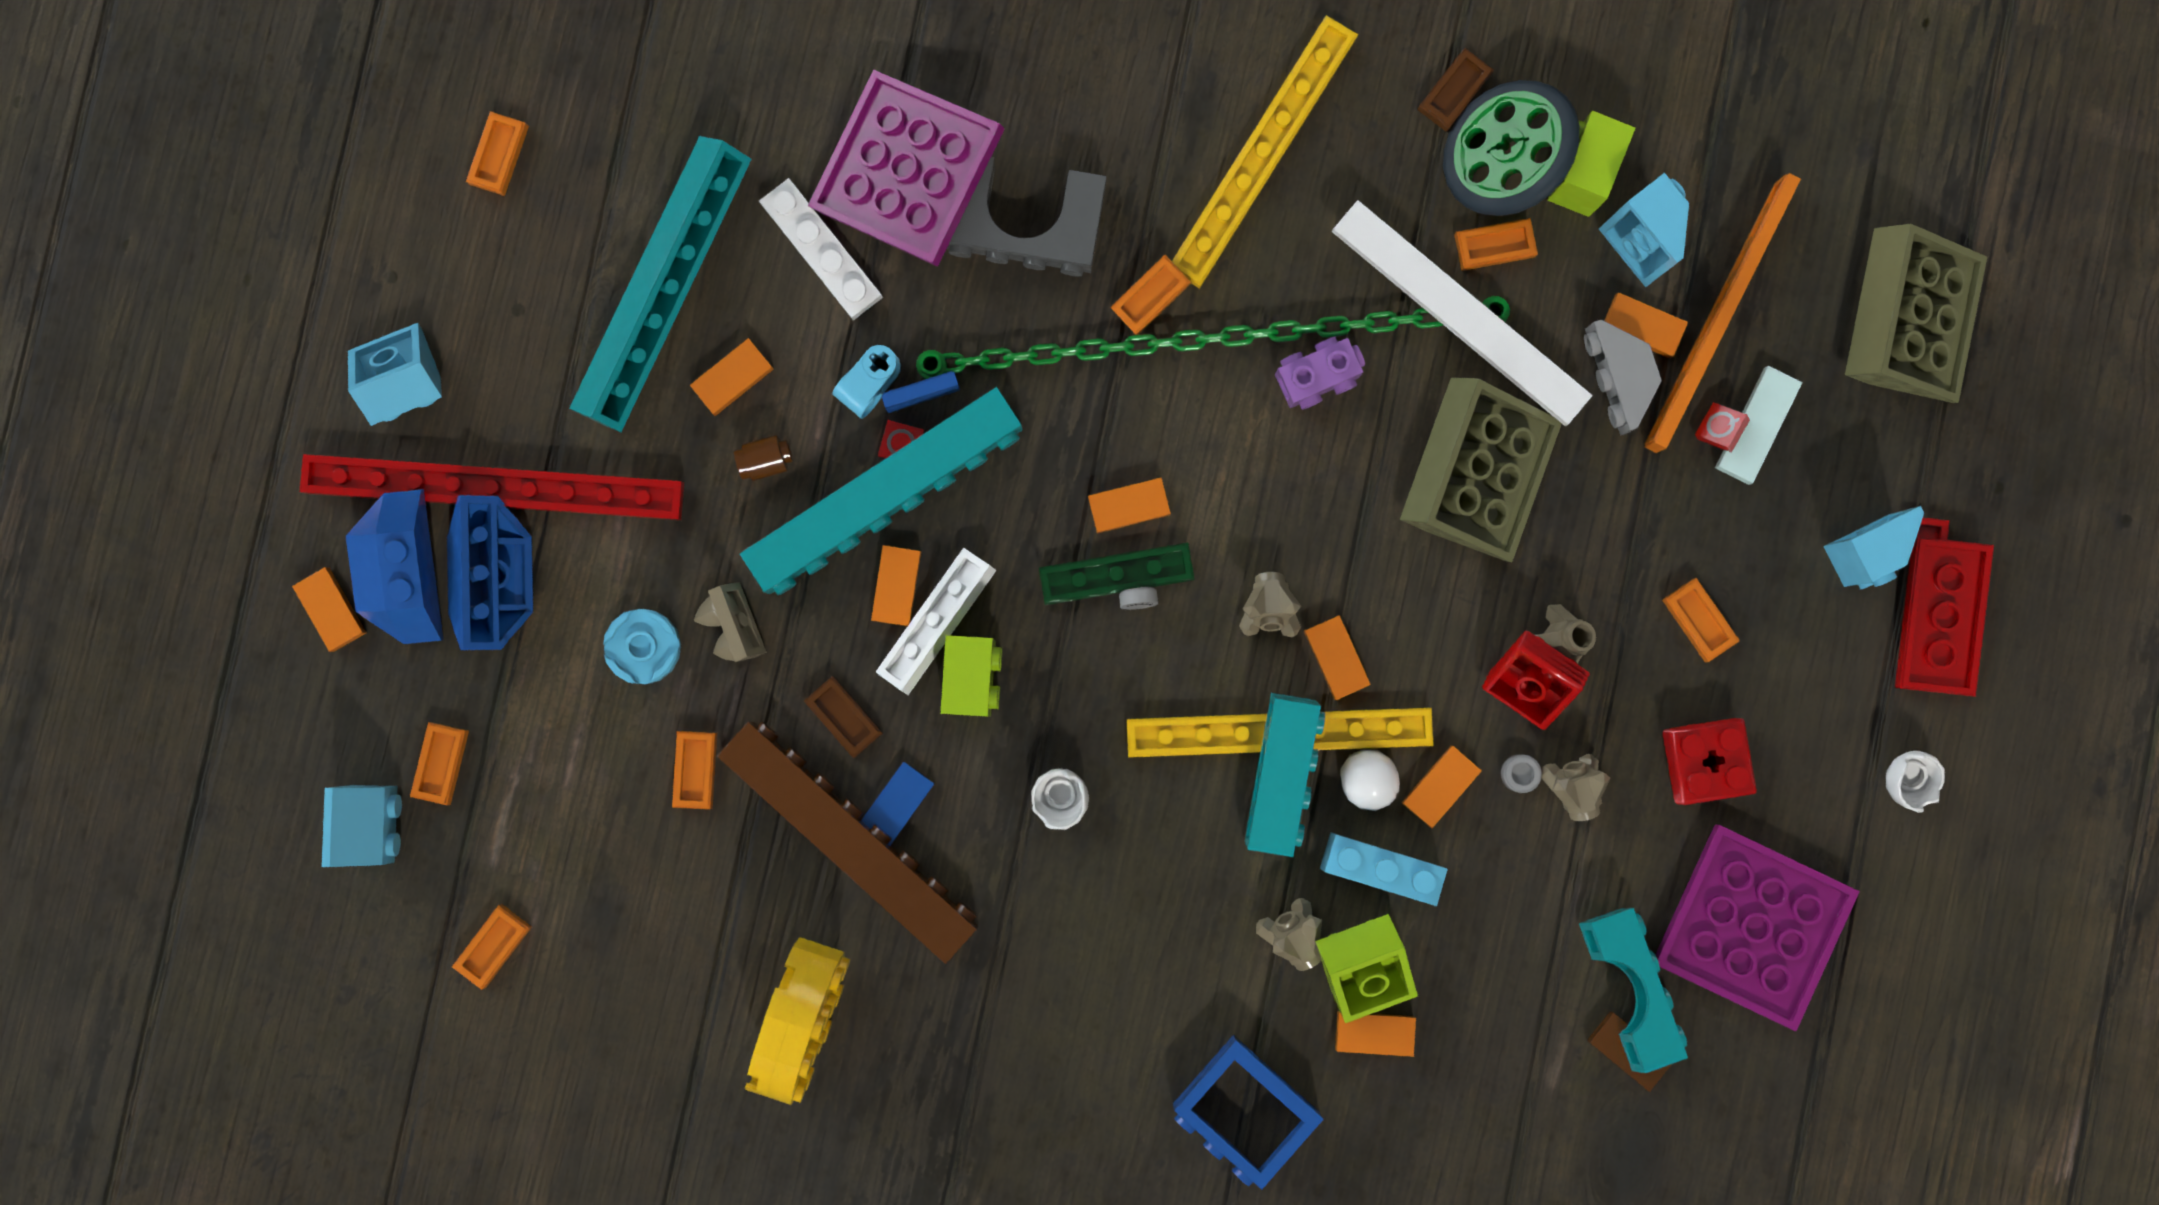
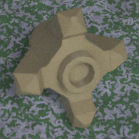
M1264 572L1255 577L1252 593L1243 607L1245 613L1239 625L1245 635H1256L1260 628L1264 631L1281 630L1283 636L1294 637L1298 634L1301 626L1296 613L1301 605L1289 590V585L1285 582L1283 574Z
M1561 604L1548 605L1546 619L1550 621V626L1544 634L1535 636L1542 638L1548 645L1567 658L1573 659L1578 664L1582 655H1586L1596 642L1594 628L1588 622L1574 617Z
M1586 754L1580 757L1579 761L1565 764L1563 769H1560L1554 763L1544 765L1541 770V778L1562 801L1564 809L1569 813L1570 819L1574 821L1591 820L1600 814L1601 797L1610 781V777L1607 774L1598 771L1599 760L1592 754Z
M1299 898L1291 904L1292 911L1280 915L1275 922L1269 917L1260 919L1256 924V934L1273 945L1272 953L1289 960L1291 965H1294L1297 970L1305 971L1313 968L1321 961L1315 941L1320 940L1322 919L1312 916L1311 902Z

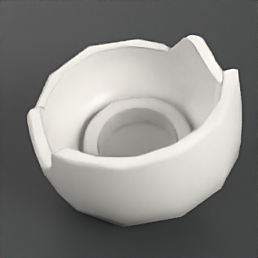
M1361 749L1349 755L1341 767L1340 776L1343 791L1348 800L1361 810L1377 811L1389 806L1399 792L1398 771L1391 759L1379 750Z
M1909 751L1893 760L1886 772V789L1895 802L1916 812H1923L1924 806L1939 802L1940 790L1945 782V769L1935 756L1921 751Z
M1051 769L1038 777L1031 790L1033 812L1039 816L1047 828L1066 830L1079 823L1088 809L1089 794L1084 781L1069 769Z

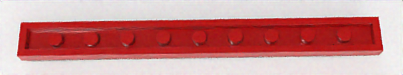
M303 454L299 492L379 499L383 493L424 489L425 502L456 504L459 495L499 496L506 508L681 520L684 482Z

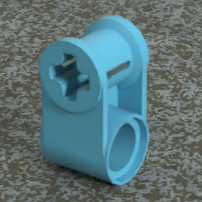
M884 345L870 347L855 366L840 379L832 395L863 419L875 408L882 398L881 395L900 374L901 363L899 358L890 348ZM877 358L881 360L887 359L888 370H877L878 367L874 363Z

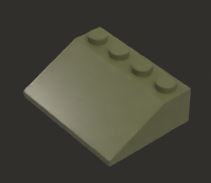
M1913 224L1874 228L1845 375L1878 387L1950 403H1959L1987 256Z
M1451 378L1400 520L1428 533L1501 560L1512 562L1562 423L1548 413L1481 379Z

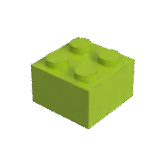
M1592 111L1584 121L1578 120L1580 125L1579 147L1574 164L1564 181L1547 199V201L1587 217L1593 214L1608 199L1635 131V127Z
M946 635L941 714L991 717V710L999 709L1000 686H993L994 671H1001L1002 648L995 647L996 641L993 638Z
M1389 914L1315 941L1330 990L1345 1023L1418 997L1404 945Z

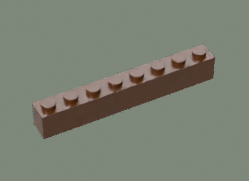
M763 721L759 725L755 722H747L717 757L946 964L977 930L978 925L974 922L977 915L963 902L960 901L955 905L945 896L949 890L937 878L931 876L927 879L917 870L920 863L907 851L902 850L899 854L892 846L887 845L892 838L877 824H874L871 829L865 825L860 818L864 814L862 810L848 798L842 802L832 793L835 786L821 773L818 772L814 777L803 767L807 761L796 750L789 747L786 751L775 741L779 735Z

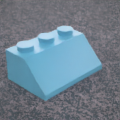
M1665 173L1626 202L1599 228L1600 232L1645 287L1684 258L1689 202L1685 199L1686 194L1683 187L1676 180L1669 179Z

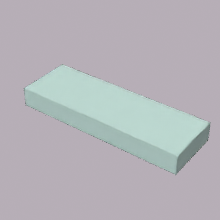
M1770 366L1765 367L1742 412L1748 415L1750 421L1732 453L1723 450L1715 468L1748 485L1753 484L1802 382Z

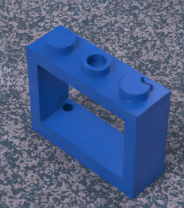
M1235 1035L1226 1042L1173 1103L1174 1111L1177 1113L1174 1119L1183 1129L1190 1134L1196 1130L1206 1139L1203 1145L1218 1160L1225 1156L1235 1165L1232 1172L1243 1183L1250 1186L1254 1182L1261 1190L1323 1121L1322 1115L1314 1106ZM1234 1060L1301 1119L1298 1125L1260 1168L1192 1109Z

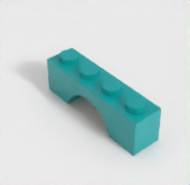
M1623 908L1579 923L1591 959L1609 962L1620 968L1627 975L1634 988L1636 1001L1634 1014L1628 1026L1619 1033L1631 1070L1648 1073L1687 1059L1688 1056L1685 1050L1687 1039L1682 1028L1675 1023L1671 1012L1674 1007L1673 1000L1668 990L1662 987L1658 976L1660 971L1659 962L1653 951L1648 949L1644 938L1646 927L1641 916L1635 913L1634 908Z

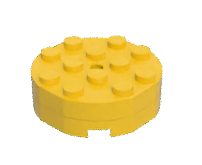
M801 937L798 938L786 960L784 967L787 970L779 987L775 988L768 1006L747 1074L752 1076L750 1083H746L745 1090L792 1105L793 1101L801 1103L815 1068L811 1066H813L817 1054L820 1053L823 1043L826 1042L832 1025V1021L829 1018H831L835 1007H837L844 985L840 983L841 981L843 982L850 963V959L844 957L845 952Z

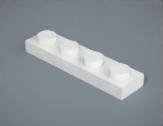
M789 178L759 201L853 321L883 298L815 210L808 207L809 203Z
M963 548L876 670V673L909 695L945 644L946 635L951 636L996 570Z

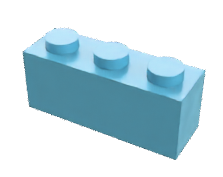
M1330 832L1320 869L1326 873L1434 906L1438 904L1448 870L1433 863Z

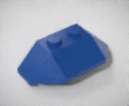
M424 489L383 493L346 535L356 612L403 644L444 640Z
M459 495L447 536L448 615L460 650H501L533 613L532 536L504 506L505 504L499 496Z

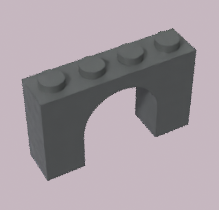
M991 157L947 247L949 249L948 253L963 258H970L971 253L986 255L987 261L998 264H1007L1009 259L1021 261L1024 267L1034 270H1045L1046 266L1061 268V273L1070 276H1082L1083 272L1091 273L1106 189V176L1069 170L1063 207L1057 222L1047 232L1039 236L1018 238L1002 231L989 214V203L996 168L994 157Z

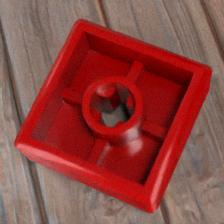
M1524 631L1490 670L1489 675L1486 677L1487 679L1482 685V689L1540 729L1545 730L1583 690L1590 673L1579 666L1576 661L1567 658L1548 645L1542 638L1535 636L1529 631Z
M1730 718L1663 730L1673 797L1676 804L1689 805L1756 793L1757 789L1744 719ZM1709 753L1716 758V764L1712 765V770L1710 767H1705L1702 764L1703 759H1707Z

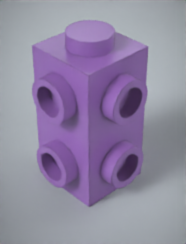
M1332 337L1315 346L1316 352L1303 357L1302 353L1298 352L1281 360L1282 367L1277 369L1275 377L1289 408L1300 405L1301 409L1304 410L1323 401L1321 395L1333 389L1336 395L1356 387L1357 383L1355 380L1362 375L1363 370L1361 367L1365 366V361L1357 345L1351 346L1348 338L1338 342L1336 337Z

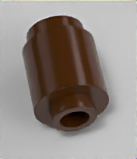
M778 435L742 444V449L734 451L736 466L742 480L751 478L752 481L786 472L788 471L787 463L793 462L787 440L780 441Z

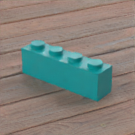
M1271 693L1244 840L1247 850L1293 857L1295 846L1301 847L1305 826L1304 824H1299L1302 809L1308 810L1311 799V787L1306 786L1309 772H1315L1318 761V749H1313L1316 734H1322L1325 723V712L1320 711L1321 705L1316 700Z

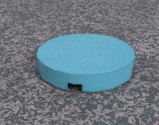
M637 609L624 612L612 621L604 635L603 643L605 645L604 656L607 665L616 676L628 683L650 684L660 681L672 672L680 657L681 642L676 627L667 617L654 610Z

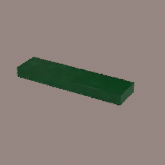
M1188 542L1039 567L1045 606L1117 594L1132 588H1153L1195 580Z

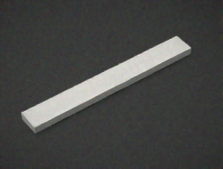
M1358 200L1333 228L1332 232L1564 426H1567L1593 396Z

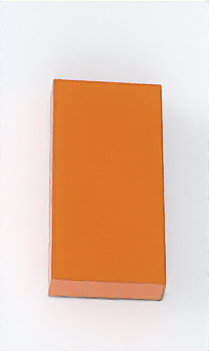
M490 111L466 182L471 186L505 196L529 126L525 122Z
M1531 218L1455 233L1462 271L1535 258L1538 255Z
M1164 255L1110 308L1135 335H1138L1192 282L1167 255Z
M1619 292L1614 296L1604 320L1650 344L1653 352L1667 358L1674 357L1688 324L1685 320Z
M748 338L690 384V386L712 414L716 416L774 369Z
M1162 478L1088 496L1097 534L1171 515Z
M883 545L871 621L903 626L910 624L921 551Z
M324 567L292 586L329 652H335L367 633L330 568Z
M1697 578L1690 580L1662 599L1704 662H1710L1740 641Z
M1340 615L1304 631L1334 700H1338L1371 685Z
M428 722L410 797L443 805H451L469 733L468 730Z
M677 731L673 808L713 809L717 733Z
M1451 745L1401 803L1428 827L1433 828L1482 770Z
M503 904L498 905L453 964L452 968L481 990L485 989L532 926Z
M1338 1011L1335 1050L1337 1052L1414 1057L1416 1018L1414 1016L1372 1013L1345 1023L1340 1011Z

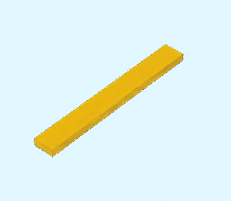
M1327 15L1172 260L1192 282L1191 284L1199 289L1357 39V33Z
M1432 708L1325 712L1323 732L1321 735L1316 734L1313 749L1335 750L1433 746ZM1267 714L1127 719L1128 757L1260 752Z

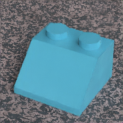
M419 323L348 350V391L371 426L382 421H392L404 412L417 407H427L437 399L442 398L441 377Z
M1921 506L1891 513L1823 546L1844 587L1858 585L1860 589L1872 585L1877 587L1897 578L1895 571L1908 564L1924 515Z
M350 785L325 788L322 867L371 866L395 862V856L399 854L401 845L400 835L396 833V818L400 816L402 810V799L400 795H397L398 786Z

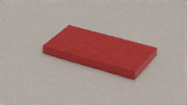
M1916 537L1910 556L1895 688L1976 697L1994 545Z

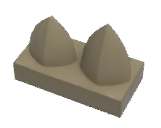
M740 582L720 585L709 590L710 596L699 607L694 621L705 626L722 627L723 633L715 644L713 654L725 660L739 662L767 653Z

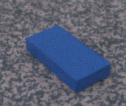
M951 371L884 392L881 396L888 413L958 392L960 388L955 373Z
M903 762L861 821L870 829L874 824H877L892 838L887 844L891 846L935 783L906 762Z

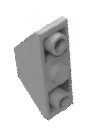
M1598 320L1585 328L1584 344L1588 354L1595 358L1598 367L1596 380L1600 390L1607 394L1610 403L1608 416L1612 426L1618 428L1621 436L1638 428L1662 380L1650 344L1603 320Z

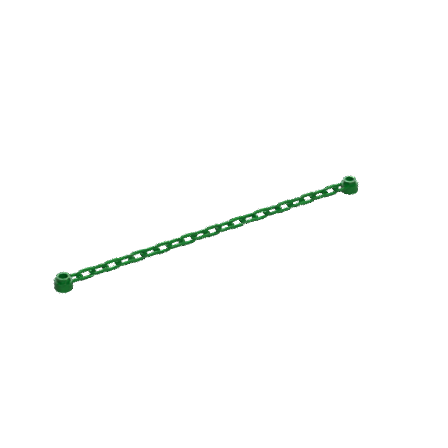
M1491 296L1481 302L1488 309L1490 305H1497L1501 310V315L1498 317L1504 322L1508 319L1510 308L1505 299L1499 296ZM1419 308L1412 315L1397 316L1392 311L1373 312L1368 314L1364 320L1349 321L1345 316L1323 317L1316 324L1301 325L1294 320L1272 323L1268 329L1253 330L1248 325L1228 326L1223 328L1218 334L1205 335L1201 330L1178 331L1172 338L1157 339L1151 334L1132 335L1127 337L1124 343L1109 344L1104 339H1091L1080 341L1076 347L1060 348L1059 345L1053 343L1031 346L1027 352L1012 353L1007 348L984 350L980 356L967 358L960 353L941 354L936 350H927L919 355L916 367L921 378L925 380L951 371L952 373H958L965 366L981 365L984 369L993 370L1008 368L1014 361L1028 360L1033 365L1057 363L1064 356L1076 355L1079 359L1087 361L1106 358L1110 352L1125 351L1130 356L1153 354L1157 351L1158 347L1173 346L1178 351H1192L1202 349L1206 343L1221 342L1225 346L1234 347L1248 345L1253 342L1254 338L1269 337L1274 342L1298 340L1305 333L1317 332L1321 337L1328 338L1344 336L1349 333L1350 329L1365 328L1371 333L1393 331L1399 324L1413 323L1418 328L1440 327L1443 324L1439 321L1420 323L1423 320V316L1419 314L1429 312L1424 308ZM1391 317L1388 319V324L1391 326L1371 327L1375 325V321L1372 318ZM1342 321L1340 328L1344 330L1324 332L1327 326L1323 323ZM1295 326L1291 330L1295 335L1276 336L1279 334V331L1275 328ZM1247 331L1243 334L1247 339L1227 341L1231 338V335L1227 332ZM1198 335L1195 341L1199 344L1180 346L1183 340L1179 337ZM1151 340L1147 343L1150 349L1131 350L1135 347L1131 341ZM1102 344L1099 350L1103 353L1083 355L1086 353V348L1083 346ZM1054 349L1051 351V355L1054 358L1035 359L1038 357V353L1034 351ZM1006 354L1003 356V360L1007 362L987 364L990 362V358L987 355ZM958 358L955 360V365L958 367L947 368L945 359ZM928 359L937 360L938 366L935 370L928 371L924 368V364Z

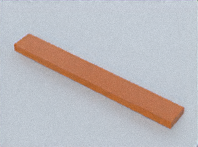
M1788 173L1774 183L1644 444L1645 448L1658 453L1668 447L1801 178Z

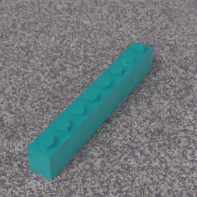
M699 136L569 409L602 425L622 432L752 160L750 157L723 140Z
M996 387L740 553V556L762 590L767 594L775 592L779 596L793 588L797 584L794 579L805 571L811 575L825 567L829 563L826 559L828 556L838 550L841 554H844L856 547L861 542L858 537L871 529L873 533H876L892 523L890 516L902 508L907 513L924 502L922 495L935 488L939 492L956 481L954 475L965 467L972 471L988 460L985 454L996 447H999L1002 451L1013 445L1020 439L1018 433L1023 430L1022 425Z

